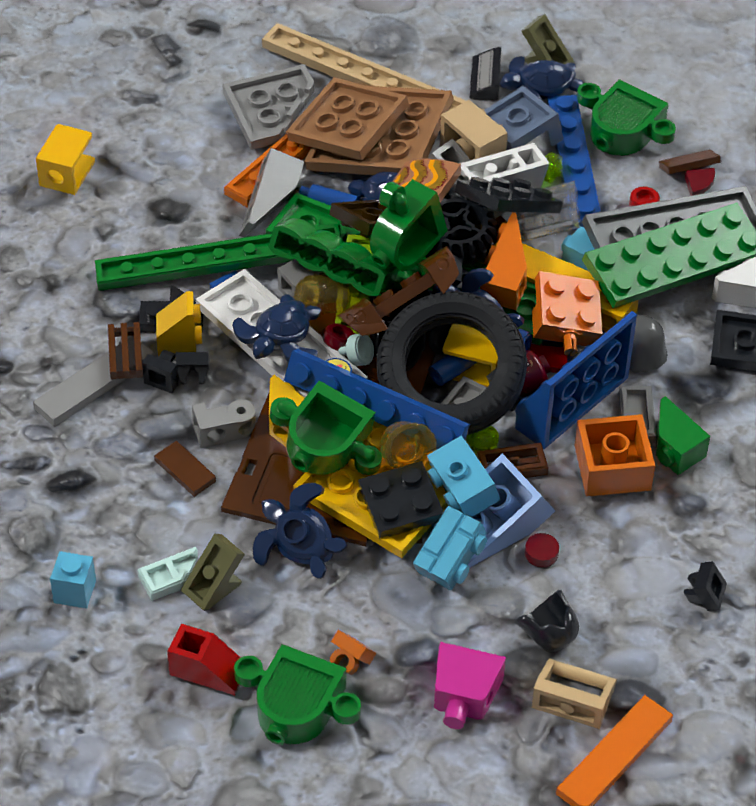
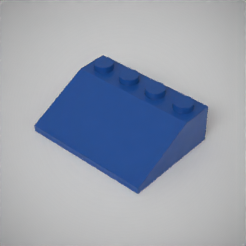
M631 311L593 344L587 345L575 359L565 363L552 378L542 382L538 390L531 396L523 398L515 409V429L534 443H541L543 449H545L574 425L577 420H580L626 381L629 376L637 314Z

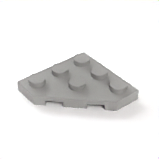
M305 64L223 84V94L251 150L273 145L283 137L315 91L314 81Z

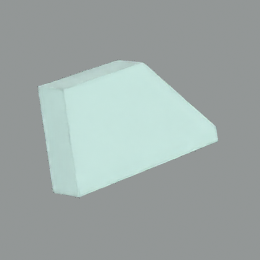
M196 547L137 569L138 577L151 601L181 590L198 559Z

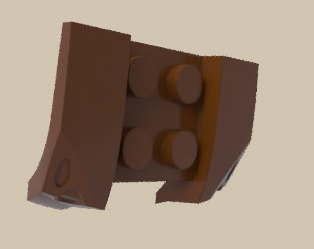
M447 246L441 248L417 264L423 276L416 272L400 282L402 289L395 294L390 289L375 298L373 301L376 306H373L368 299L364 298L337 315V317L361 336L387 330L388 328L381 318L434 284L443 294L447 291L459 275L453 254Z

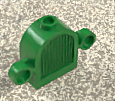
M620 79L604 95L601 94L600 87L594 83H584L578 87V103L592 110L590 138L600 151L611 155L626 156L639 152L651 140L659 144H669L674 140L676 126L672 121L666 120L669 103Z
M413 179L405 188L395 182H389L380 193L379 202L387 208L375 223L370 238V250L373 254L372 260L382 269H386L391 265L400 271L411 270L423 260L427 253L448 231L437 192Z
M321 381L317 382L299 406L293 400L286 397L277 398L272 402L270 419L277 426H289L286 448L291 463L297 470L318 475L331 474L342 469L350 459H354V466L361 474L373 475L380 469L382 461L381 452L374 446L363 444L372 432L376 412Z
M281 644L266 671L263 670L262 662L255 656H243L235 663L234 672L237 683L243 687L258 688V721L265 732L266 738L272 743L278 745L306 743L316 738L324 730L330 717H333L340 724L350 725L358 721L361 716L360 699L352 693H344L346 689L345 667Z

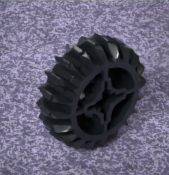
M452 194L450 199L443 198L440 204L448 231L425 257L427 258L447 246L453 255L463 259L462 267L464 264L473 267L476 261L484 263L491 246H496L498 242L497 220H495L494 211H488L487 207L479 205L475 201H469L464 196L459 199L455 198Z

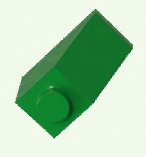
M665 396L660 400L657 419L656 456L662 465L669 467L675 474L680 475L707 457L710 435Z

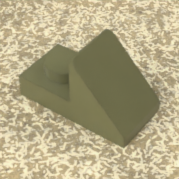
M546 14L538 16L521 31L533 50L525 57V63L529 64L538 60H551L563 64L574 63Z
M214 534L181 588V591L203 611L209 610L242 583L233 573L245 553L222 534Z

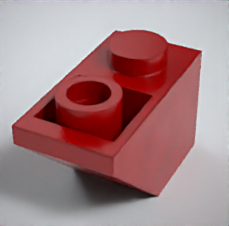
M181 623L167 651L169 674L235 696L240 685L235 680L234 666L241 657L214 633Z

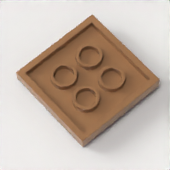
M333 77L286 131L288 140L362 161L408 107L407 95Z

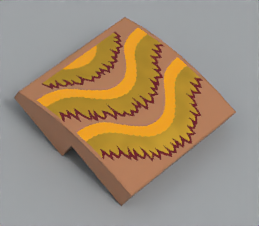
M441 159L407 161L392 182L405 188L413 179L436 191L441 203L460 176L461 164Z

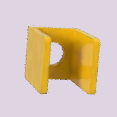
M61 124L55 126L36 157L39 186L76 195L95 163L94 157L83 154L92 139L91 132Z
M452 324L442 352L478 362L452 380L459 382L465 376L488 387L489 382L486 376L495 370L498 365V356L493 344L484 334L472 327Z

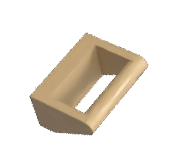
M549 658L536 681L533 691L532 708L600 729L617 679ZM552 674L603 689V691L598 696L550 681Z

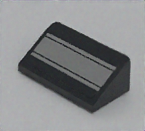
M496 47L472 56L469 99L498 100L502 47Z

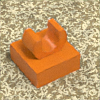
M340 630L336 632L331 640L340 649L335 650L331 654L330 662L338 665L341 659L347 656L349 663L346 666V673L353 675L358 670L359 660L370 665L377 654L366 645Z

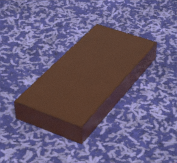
M709 149L660 160L659 168L668 174L721 163L720 155Z
M177 440L154 455L155 461L193 497L216 482V476Z

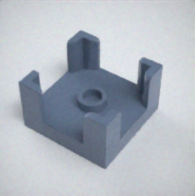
M524 86L484 110L492 120L502 125L506 132H508L506 150L524 146L546 131L548 132L550 145L554 146L564 140L559 114Z

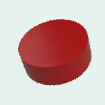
M638 187L630 194L629 207L659 202L660 195L653 188Z

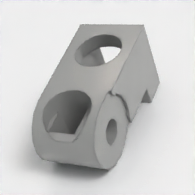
M236 400L229 404V406L225 405L210 409L206 408L205 403L192 405V424L200 448L251 436L255 427V407L247 400Z

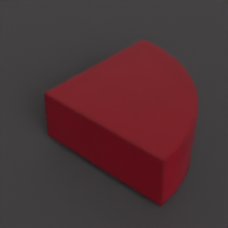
M715 168L685 171L684 178L690 196L704 194L713 186Z

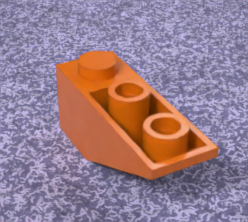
M511 212L507 223L502 222L499 228V241L497 245H492L488 253L486 269L491 271L494 276L491 281L480 286V289L487 291L502 307L517 310L527 287V265L517 214Z

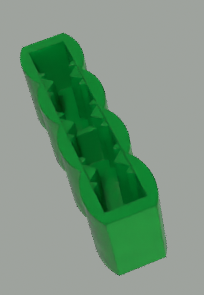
M291 218L274 226L268 246L273 253L282 258L296 259L303 267L312 271H324L332 280L343 284L351 283L358 291L369 296H379L394 287L399 271L391 265L386 269L380 268L372 260L370 251L362 245L353 242L344 243L336 234L326 230L317 231L313 225L298 218Z

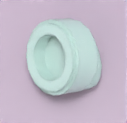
M350 335L346 346L340 347L338 350L339 354L347 356L354 366L368 365L374 356V346L368 335Z

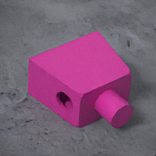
M440 642L434 708L445 712L443 723L447 727L462 729L466 717L477 720L485 717L503 682L506 657Z

